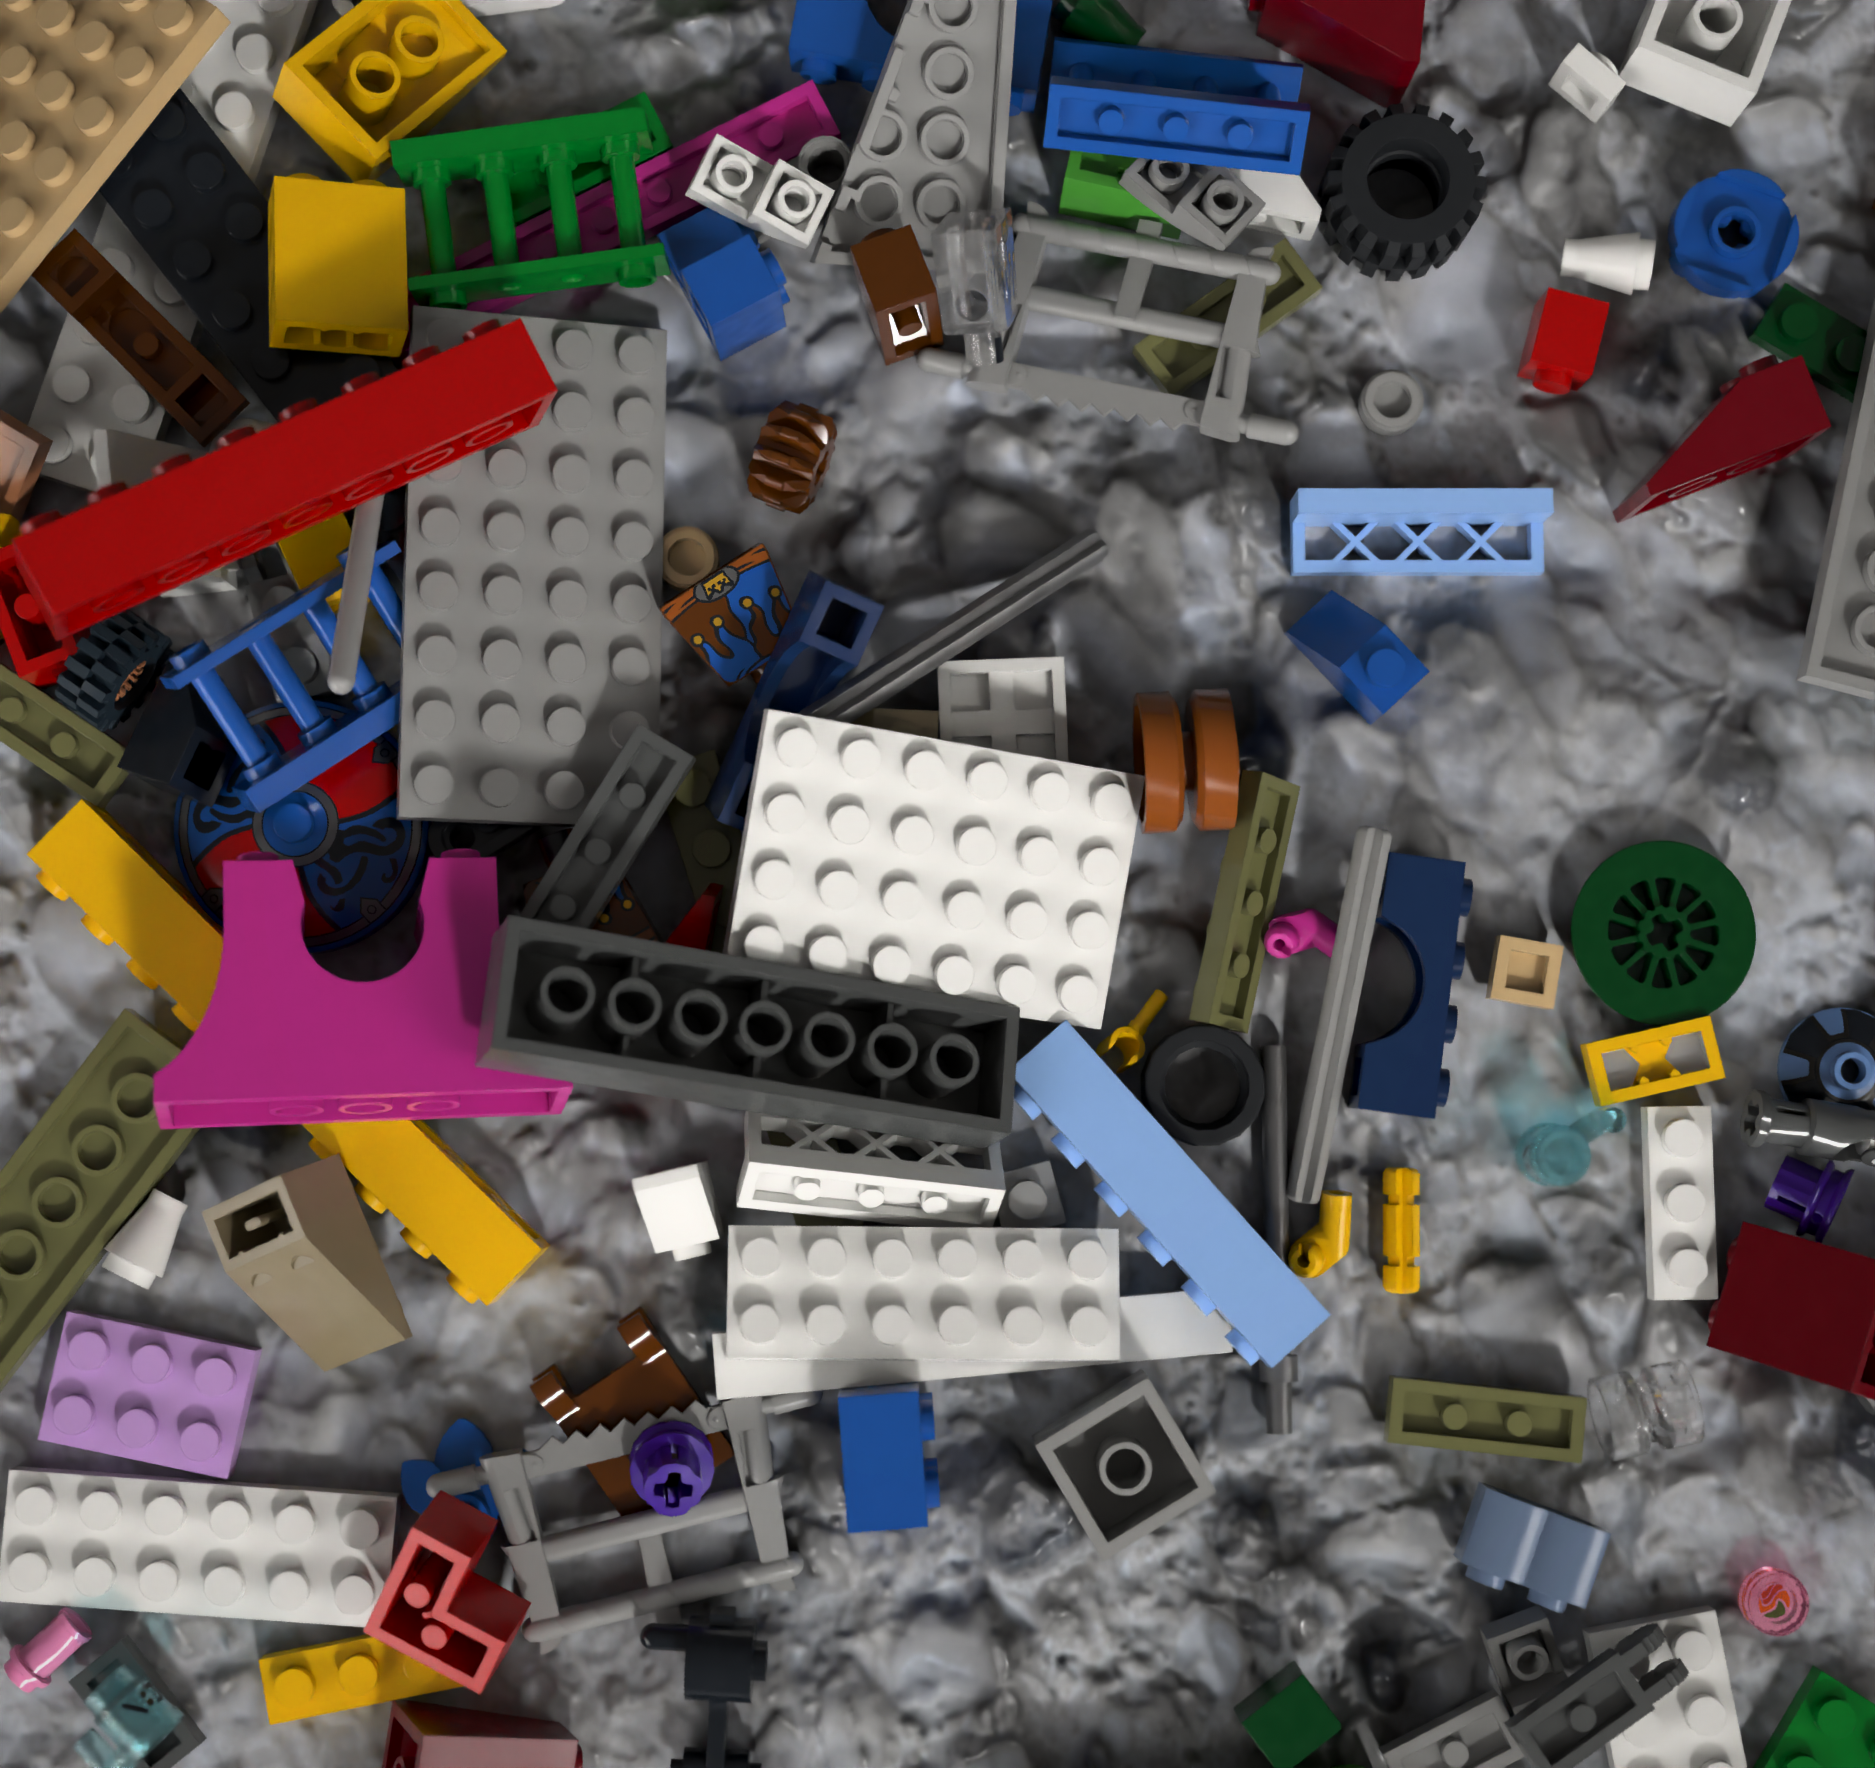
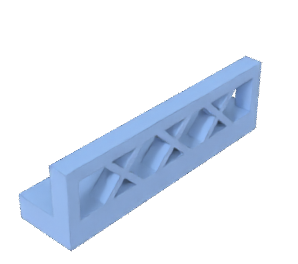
M1298 488L1290 501V576H1540L1544 573L1543 522L1554 513L1553 488ZM1491 526L1482 536L1472 528ZM1500 526H1527V560H1505L1486 540ZM1305 527H1330L1347 546L1333 560H1305ZM1346 527L1364 528L1354 536ZM1375 527H1392L1409 546L1395 560H1379L1361 541ZM1409 527L1427 528L1417 536ZM1437 527H1454L1472 546L1458 560H1442L1423 541ZM1353 550L1362 560L1343 559ZM1416 550L1425 560L1405 559ZM1478 550L1487 560L1468 559Z

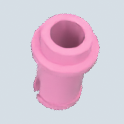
M63 1607L58 1612V1615L24 1646L20 1644L15 1645L10 1650V1659L4 1664V1670L10 1680L24 1692L31 1693L36 1687L46 1688L52 1681L51 1674L84 1643H88L92 1639V1631L78 1613L68 1607Z

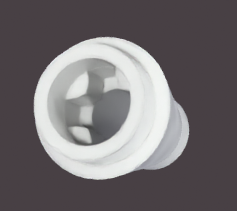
M1641 232L1582 239L1565 238L1560 276L1574 277L1630 296L1633 289L1648 291L1653 269L1656 240L1641 238Z
M153 1188L147 1200L104 1248L109 1251V1254L102 1267L149 1290L156 1275L163 1278L181 1218L188 1205Z

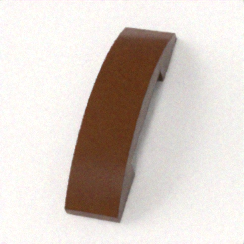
M75 228L47 254L31 276L204 448L250 404Z

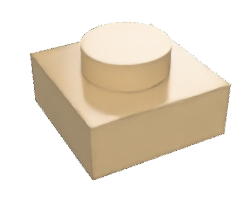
M1505 935L1495 936L1485 999L1546 1010L1554 1009L1564 946Z

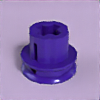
M1786 1155L1765 1200L1764 1207L1799 1222L1800 1224L1795 1235L1803 1236L1805 1233L1815 1236L1816 1242L1822 1244L1855 1170L1849 1169L1841 1172L1835 1169L1834 1162L1829 1159L1823 1171Z
M676 1420L658 1422L643 1430L633 1442L629 1456L631 1483L638 1495L651 1505L658 1514L670 1517L684 1515L690 1508L697 1505L703 1494L711 1486L715 1472L712 1445L704 1432L690 1423ZM671 1453L677 1454V1459H672ZM668 1473H681L677 1486H665Z

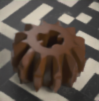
M786 400L769 413L767 423L761 427L759 439L753 447V457L748 466L750 473L747 485L749 492L752 493L754 498L766 502L765 505L782 512L788 510L796 514L802 513L815 501L819 488L823 487L825 475L830 468L831 457L836 449L834 442L837 437V429L832 417L819 413V409L804 403L798 405Z

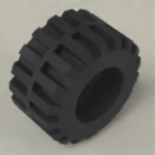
M1403 103L1389 105L1383 118L1376 109L1363 115L1359 127L1352 124L1344 132L1339 145H1336L1320 182L1317 196L1322 197L1319 203L1322 211L1319 222H1328L1323 234L1329 247L1339 242L1343 248L1338 258L1347 266L1354 258L1364 264L1360 274L1370 278L1379 269L1386 271L1385 281L1399 282L1405 271H1409L1413 280L1425 276L1431 265L1436 269L1440 268L1449 260L1452 253L1458 250L1479 217L1483 207V203L1480 200L1487 190V177L1478 176L1485 164L1481 151L1473 153L1468 151L1474 138L1465 128L1456 134L1450 128L1454 118L1442 112L1439 120L1429 117L1430 106L1416 104L1412 113H1404ZM1384 169H1401L1414 174L1428 188L1433 202V212L1415 219H1403L1388 214L1372 198L1368 188L1367 177Z

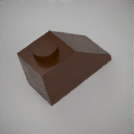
M911 224L896 230L893 228L875 230L866 235L860 243L850 246L855 275L885 365L888 366L918 355L920 350L925 347L937 348L943 346L944 340L937 290Z

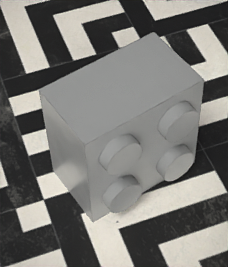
M1142 1369L1032 1435L1036 1449L1103 1561L1216 1493L1215 1488L1174 1419Z

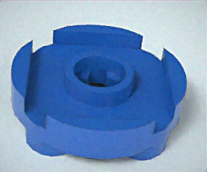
M1745 169L1721 171L1715 177L1706 178L1702 182L1699 181L1681 198L1671 215L1667 233L1670 248L1668 258L1670 268L1676 275L1685 278L1693 287L1711 296L1725 299H1746L1755 296L1786 270L1797 250L1799 224L1796 214L1791 218L1790 210L1783 201L1786 194L1778 184L1768 177ZM1731 220L1737 221L1741 224L1739 234L1748 238L1747 245L1737 244L1734 248L1727 246L1723 242V238L1719 236L1718 228H1725Z

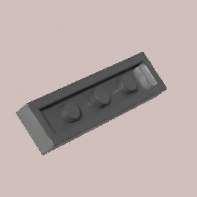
M638 723L519 917L592 930L694 765L695 757Z

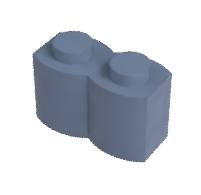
M1478 1482L1453 1555L1461 1563L1468 1565L1465 1573L1466 1577L1498 1590H1503L1506 1580L1530 1588L1527 1595L1528 1600L1550 1610L1565 1613L1568 1603L1586 1609L1611 1533L1598 1525L1541 1505L1486 1483Z

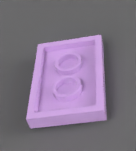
M76 1309L67 1311L37 1440L228 1479L234 1476L262 1348Z

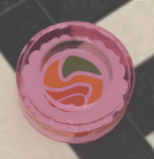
M1767 1566L1758 1568L1745 1577L1739 1588L1738 1605L1745 1620L1759 1631L1770 1636H1785L1799 1629L1806 1620L1809 1612V1597L1804 1585L1798 1578L1783 1569Z

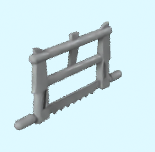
M1028 200L1027 213H1018L1012 218L1013 234L1016 236L1014 242L1015 300L1013 297L1012 270L1010 285L1012 314L1015 312L1016 315L1010 326H1007L1001 278L996 293L988 301L991 305L995 306L975 359L968 358L967 354L933 347H925L917 355V364L925 372L958 379L968 377L966 385L980 391L1007 394L1009 388L1022 390L1035 403L1044 396H1047L1058 408L1069 400L1080 412H1083L1092 405L1104 417L1115 410L1127 422L1134 416L1139 415L1149 426H1152L1161 419L1172 431H1175L1182 424L1199 427L1200 434L1227 442H1238L1240 440V433L1246 434V438L1283 446L1293 444L1299 437L1298 426L1290 420L1251 413V415L1243 414L1251 358L1261 357L1258 336L1266 286H1272L1277 283L1281 276L1279 265L1271 260L1274 248H1255L1243 256L1241 254L1207 249L1174 241L1170 242L1169 240L1160 239L1163 223L1139 219L1136 234L1133 235L1132 233L1049 218V214L1043 206ZM1047 243L1129 259L1118 301L1037 286L1036 283ZM1006 263V273H1007V280H1008V285H1009L1008 265H1007V263ZM1153 264L1237 280L1226 323L1140 306ZM1004 269V271H1003L1004 284H1005V269ZM1005 284V293H1006V299H1007V291H1006V284ZM1029 311L1219 348L1206 399L1197 400L1016 363ZM998 333H1001L1004 361L997 364L994 338H998Z
M823 1390L723 1399L722 1403L707 1407L695 1399L683 1412H680L671 1405L659 1419L648 1411L635 1425L624 1417L611 1431L600 1423L588 1436H585L576 1429L562 1442L552 1435L540 1449L523 1452L522 1448L492 1452L479 1458L481 1466L476 1467L475 1464L436 1473L427 1480L426 1491L432 1498H435L440 1490L455 1496L479 1490L482 1485L488 1484L509 1541L500 1547L510 1558L523 1598L531 1602L528 1609L529 1618L522 1625V1634L530 1642H540V1655L549 1653L557 1648L562 1642L563 1635L654 1612L656 1623L679 1624L682 1623L680 1605L769 1583L772 1588L779 1591L797 1590L792 1577L802 1571L804 1560L798 1552L788 1551L780 1496L784 1475H774L766 1414L774 1412L777 1415L813 1406L822 1399ZM676 1420L690 1423L704 1432L705 1435L729 1429L742 1486L703 1495L700 1502L690 1508L684 1515L674 1517L660 1515L652 1508L543 1536L530 1479L628 1455L631 1452L633 1442L643 1430L658 1422ZM749 1512L760 1558L676 1580L672 1579L662 1533ZM639 1539L648 1587L560 1608L550 1562Z

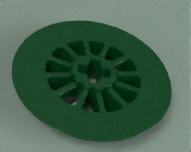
M1667 840L1648 841L1631 845L1616 852L1591 873L1575 902L1571 922V941L1576 963L1583 978L1592 991L1606 1005L1635 1021L1653 1025H1669L1707 1016L1720 1008L1736 993L1747 976L1753 960L1756 944V924L1752 906L1744 888L1732 871L1721 861L1706 851L1689 844ZM1655 879L1668 881L1662 905ZM1639 882L1642 884L1647 909L1630 890L1633 885ZM1683 886L1693 894V898L1677 911L1676 903ZM1619 898L1636 916V920L1613 911ZM1702 903L1707 912L1708 919L1701 922L1688 923L1687 916ZM1653 917L1659 923L1671 922L1675 932L1667 937L1669 949L1662 943L1651 945L1648 941L1647 934L1654 930V924L1651 920ZM1609 922L1631 929L1632 935L1610 940L1608 937ZM1710 927L1711 944L1693 939L1690 936V932L1695 929ZM1633 943L1635 949L1618 964L1612 953V947ZM1686 948L1706 954L1707 958L1701 968L1686 953ZM1642 956H1645L1643 968L1637 981L1627 974V969ZM1673 959L1690 976L1689 980L1682 984L1678 982ZM1658 961L1663 974L1665 988H1655L1652 986Z

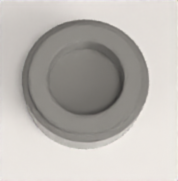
M1393 369L1378 372L1367 381L1359 395V416L1364 425L1378 435H1400L1413 426L1422 412L1424 404L1422 389L1418 382L1406 372Z

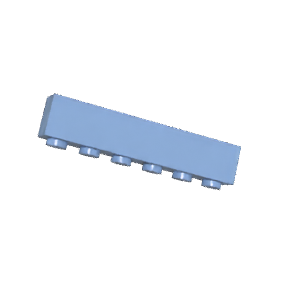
M1067 1020L1063 1021L1016 1063L1014 1101L1032 1120L1041 1113L1059 1132L1050 1140L1075 1169L1084 1161L1102 1180L1093 1188L1095 1192L1119 1218L1126 1211H1129L1145 1229L1137 1237L1140 1243L1162 1267L1171 1259L1189 1278L1181 1286V1289L1206 1316L1215 1309L1233 1328L1224 1337L1250 1366L1261 1359L1267 1367L1273 1368L1331 1316Z

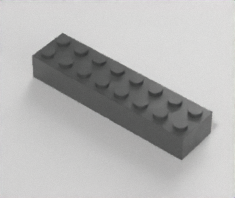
M508 915L492 936L475 1067L984 1149L1009 1136L1012 1132L1020 1007Z

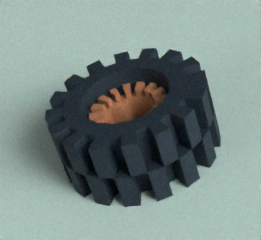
M129 609L105 619L103 624L100 622L94 624L90 628L91 635L87 639L82 637L76 644L79 648L75 655L68 656L64 663L68 669L60 673L57 679V683L60 684L55 689V696L58 697L57 700L103 732H106L107 728L110 731L117 728L119 721L124 723L131 717V711L134 707L139 709L145 702L143 697L148 691L152 692L157 684L155 679L162 674L166 665L164 662L169 659L172 653L170 649L173 645L172 640Z

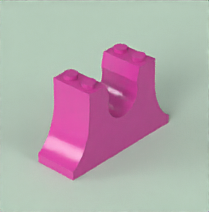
M451 849L442 852L441 858H429L419 898L414 929L418 951L410 962L395 974L370 982H355L334 976L323 969L309 954L303 941L305 937V900L293 860H279V856L275 853L254 851L238 855L237 861H223L224 930L222 957L217 983L209 1007L190 1041L167 1066L153 1075V1103L160 1129L557 1115L562 1113L573 1090V1082L475 1067L492 936L499 929L496 857H480V852L473 849Z

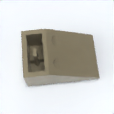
M339 1154L280 1174L201 1212L225 1273L324 1372L413 1337L403 1313L402 1305L396 1296L379 1254L377 1243L371 1234L354 1192L353 1184L347 1175Z

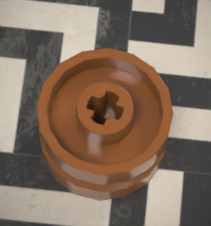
M1227 688L1194 690L1185 706L1184 731L1181 729L1178 705L1169 691L1136 693L1133 702L1132 721L1134 774L1145 776L1138 815L1142 834L1175 832L1183 820L1185 792H1187L1190 816L1199 831L1233 829L1236 824L1238 811L1240 767L1234 711Z

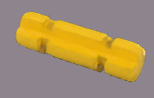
M1389 1167L1383 1172V1194L1388 1195V1204H1383V1255L1388 1256V1264L1383 1265V1287L1385 1291L1390 1293L1411 1294L1418 1292L1420 1288V1266L1415 1265V1257H1420V1205L1414 1204V1195H1420V1174L1417 1169L1411 1167Z

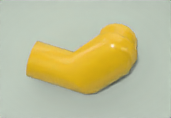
M1322 1190L1319 1222L1297 1239L1290 1248L1288 1265L1294 1274L1302 1278H1316L1348 1253L1352 1212L1351 1192Z

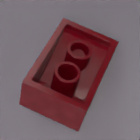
M1775 354L1763 357L1738 370L1739 377L1721 385L1719 390L1722 395L1698 416L1613 511L1616 522L1620 523L1789 458L1832 427L1802 355L1781 363L1778 362Z

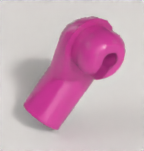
M1306 908L1278 915L1268 923L1269 930H1267L1264 936V946L1270 955L1285 959L1290 957L1291 954L1317 948L1331 958L1338 924L1318 910Z

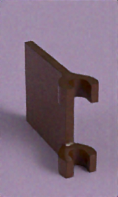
M641 1306L619 1320L620 1325L617 1326V1330L635 1356L579 1394L574 1395L569 1383L555 1363L532 1378L534 1382L530 1384V1389L543 1408L556 1420L567 1438L576 1429L585 1436H588L600 1423L611 1431L624 1417L635 1425L648 1411L659 1419L671 1405L680 1412H683L695 1399L704 1405L665 1347L655 1326ZM723 1431L706 1435L712 1445L714 1469L735 1455L733 1446ZM671 1453L672 1459H677V1454ZM630 1454L586 1465L620 1516L653 1508L638 1495L632 1486L629 1470ZM668 1473L665 1486H677L681 1473Z

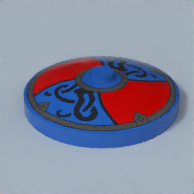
M314 701L323 717L330 715L334 722L352 711L332 703ZM283 702L263 706L244 714L268 752L276 750L278 755L282 756L301 743L297 737L301 730ZM387 731L261 813L246 810L232 790L233 786L246 779L241 771L246 765L239 754H237L212 808L178 796L174 815L175 851L184 880L202 909L217 924L224 928L223 861H237L238 855L254 851L275 853L279 856V860H293L305 900V937L303 941L309 954L328 953L347 948L374 935L389 924L409 902L419 886L431 852L428 843V831L432 821L396 820L398 741Z

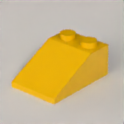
M362 0L284 62L272 97L354 182L365 179L376 180L393 166L390 141L425 136L505 57L507 50L460 0Z

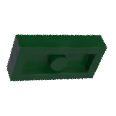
M1784 283L1777 291L1748 340L1769 353L1775 354L1782 361L1802 355L1812 379L1853 403L1867 331L1789 284Z

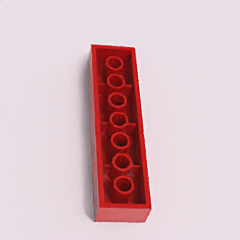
M521 318L501 326L498 319L483 322L471 328L462 336L464 340L462 344L441 352L438 345L423 348L402 361L404 369L383 378H380L376 371L363 374L342 386L341 392L343 395L321 405L317 403L315 398L301 401L281 412L278 416L281 422L257 433L253 426L236 429L216 441L215 445L218 448L216 451L192 460L189 453L174 456L155 466L151 470L154 477L130 488L127 487L124 481L112 483L90 494L86 498L89 505L64 517L59 510L48 511L22 524L20 530L23 534L12 539L17 568L55 640H61L539 425L558 389Z

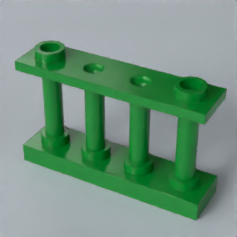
M644 106L390 141L393 167L405 188L414 187L421 194L431 275L408 278L409 291L419 306L465 310L468 307L467 303L614 282H619L620 286L626 288L645 287L655 283L657 276L671 275L670 264L663 242L648 245L645 242L635 162L640 159V155L654 153L651 128ZM602 160L603 163L610 167L621 248L583 253L572 171L577 168L579 163ZM539 169L547 175L557 257L520 262L509 179L514 177V172ZM476 178L484 184L494 266L457 271L446 188L451 185V181Z

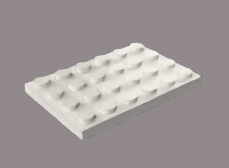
M764 709L722 954L1020 1007L1021 1018L1060 1024L1067 1020L1073 1026L1101 1030L1145 776Z

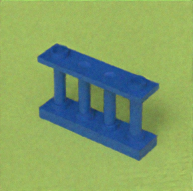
M1055 37L1043 148L1300 176L1311 114L1310 104L1298 102L1304 66L1300 63Z
M395 540L377 542L368 597L401 648L402 601L380 567V564L400 553L401 549ZM349 546L336 555L341 564L340 566L209 647L202 638L182 648L169 658L174 668L159 677L166 689L179 690L190 682L196 688L246 765L241 770L246 779L232 787V790L246 810L261 813L399 724L400 680L390 687L387 686L385 681L377 682L360 654L355 684L352 689L355 697L352 698L351 702L355 709L335 722L330 715L323 717L270 634L275 629L303 613L331 656L337 617L325 598L342 589ZM248 647L301 730L297 734L301 743L282 756H279L276 750L268 752L214 668Z

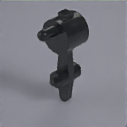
M712 1605L710 1616L691 1615L689 1625L650 1623L644 1626L640 1633V1641L645 1648L649 1650L686 1652L684 1668L685 1700L709 1701L707 1747L685 1746L683 1759H671L670 1768H762V1763H750V1750L727 1749L729 1702L751 1703L754 1681L766 1682L768 1641L757 1640V1618L736 1617V1607Z

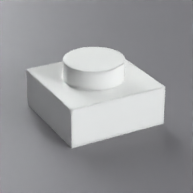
M1578 43L1562 61L1548 85L1593 123H1596L1609 109L1627 82L1618 76L1616 67L1607 57L1598 52H1589Z

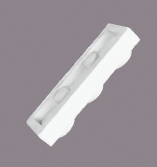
M1711 1106L1641 1107L1647 1298L1651 1300L1718 1299Z

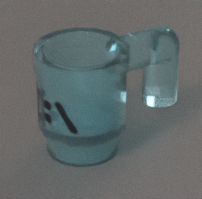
M1598 1107L1570 1126L1556 1123H1539L1529 1127L1520 1136L1515 1148L1516 1162L1520 1172L1529 1181L1541 1186H1568L1578 1182L1586 1174L1590 1165L1591 1152L1588 1144L1606 1132L1617 1133L1621 1131L1626 1125L1625 1113L1617 1107Z
M124 1663L110 1674L84 1702L96 1716L94 1720L96 1725L118 1748L115 1750L94 1728H91L76 1742L73 1749L92 1768H135L183 1720L185 1714L177 1706H174L143 1674L137 1676Z

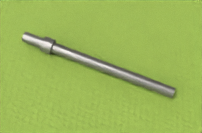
M1264 1045L1261 1046V1066L1264 1070L1265 1097L1262 1102L1264 1241L1290 1269L1288 1265V1255L1290 1252L1289 1199L1286 1195L1288 1184L1286 1046ZM1290 1352L1273 1368L1267 1367L1259 1359V1381L1266 1382L1267 1434H1292V1382L1298 1381V1355L1291 1354Z

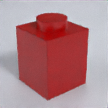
M1548 287L1534 305L1517 376L1533 380L1532 385L1543 392L1551 394H1567L1570 390L1577 392L1593 374L1610 303Z

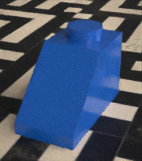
M1333 590L1327 593L1285 632V635L1370 725L1386 713L1430 672L1386 624Z

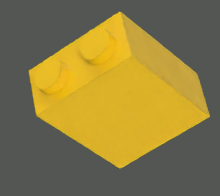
M296 173L287 177L274 176L268 202L269 347L400 357L409 330L405 188L387 187L379 181L368 179L358 180L353 183L324 181L315 175L307 173Z

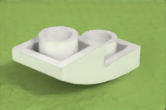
M716 134L711 140L685 196L744 226L806 249L835 190L781 159H778L774 165H771L723 136Z

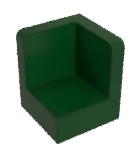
M1295 1661L1289 1663L1233 1707L1242 1726L1274 1768H1293L1341 1729V1723Z

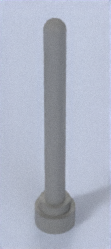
M385 494L355 507L327 678L330 690L340 695L350 692L355 684Z

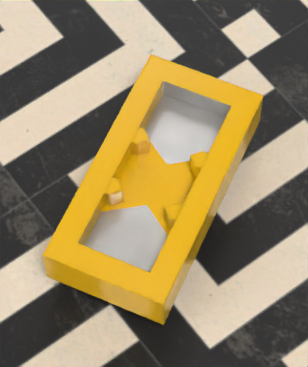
M1710 1015L1580 1044L1595 1107H1602L1726 1078Z

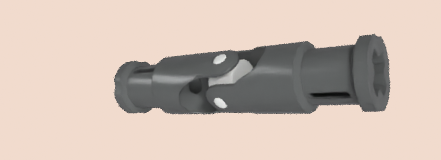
M1753 1089L1745 1099L1740 1119V1134L1742 1141L1747 1146L1759 1148L1764 1142L1791 1146L1800 1155L1843 1162L1850 1160L1875 1167V1110H1865L1858 1106L1806 1098L1801 1103L1772 1099L1765 1091Z

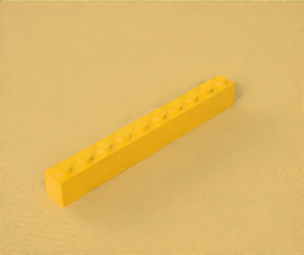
M81 799L27 853L41 868L35 876L55 897L64 902L70 897L87 913L81 919L82 924L104 944L110 946L115 941L131 957L126 963L131 973L152 990H156L160 985L177 1002L171 1008L175 1016L190 1030L196 1032L209 1007L216 987L222 957L224 928L217 924L202 909L193 895L106 809ZM423 1120L301 1124L314 1136L308 1142L310 1148L321 1159L339 1154L344 1167L359 1180L354 1186V1190L360 1198L380 1214L388 1209L405 1226L400 1231V1235L405 1242L426 1259L434 1254L451 1271L446 1276L447 1282L461 1297L471 1304H474L478 1299L486 1306L498 1301L551 1246Z

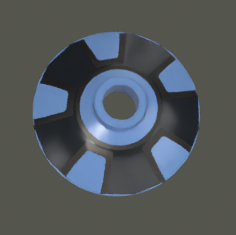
M1830 1008L1815 1012L1794 1026L1782 1044L1777 1063L1778 1083L1785 1101L1801 1103L1804 1099L1811 1098L1858 1106L1865 1110H1875V1017L1857 1009ZM1847 1059L1853 1060L1859 1069L1858 1077L1852 1083L1845 1081L1841 1075V1066Z

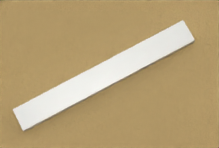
M1183 1290L1120 1295L1121 1360L1117 1362L726 1360V1331L712 1332L717 1400L1233 1352L1232 1345L1224 1337L1231 1331V1325L1216 1309L1206 1316Z

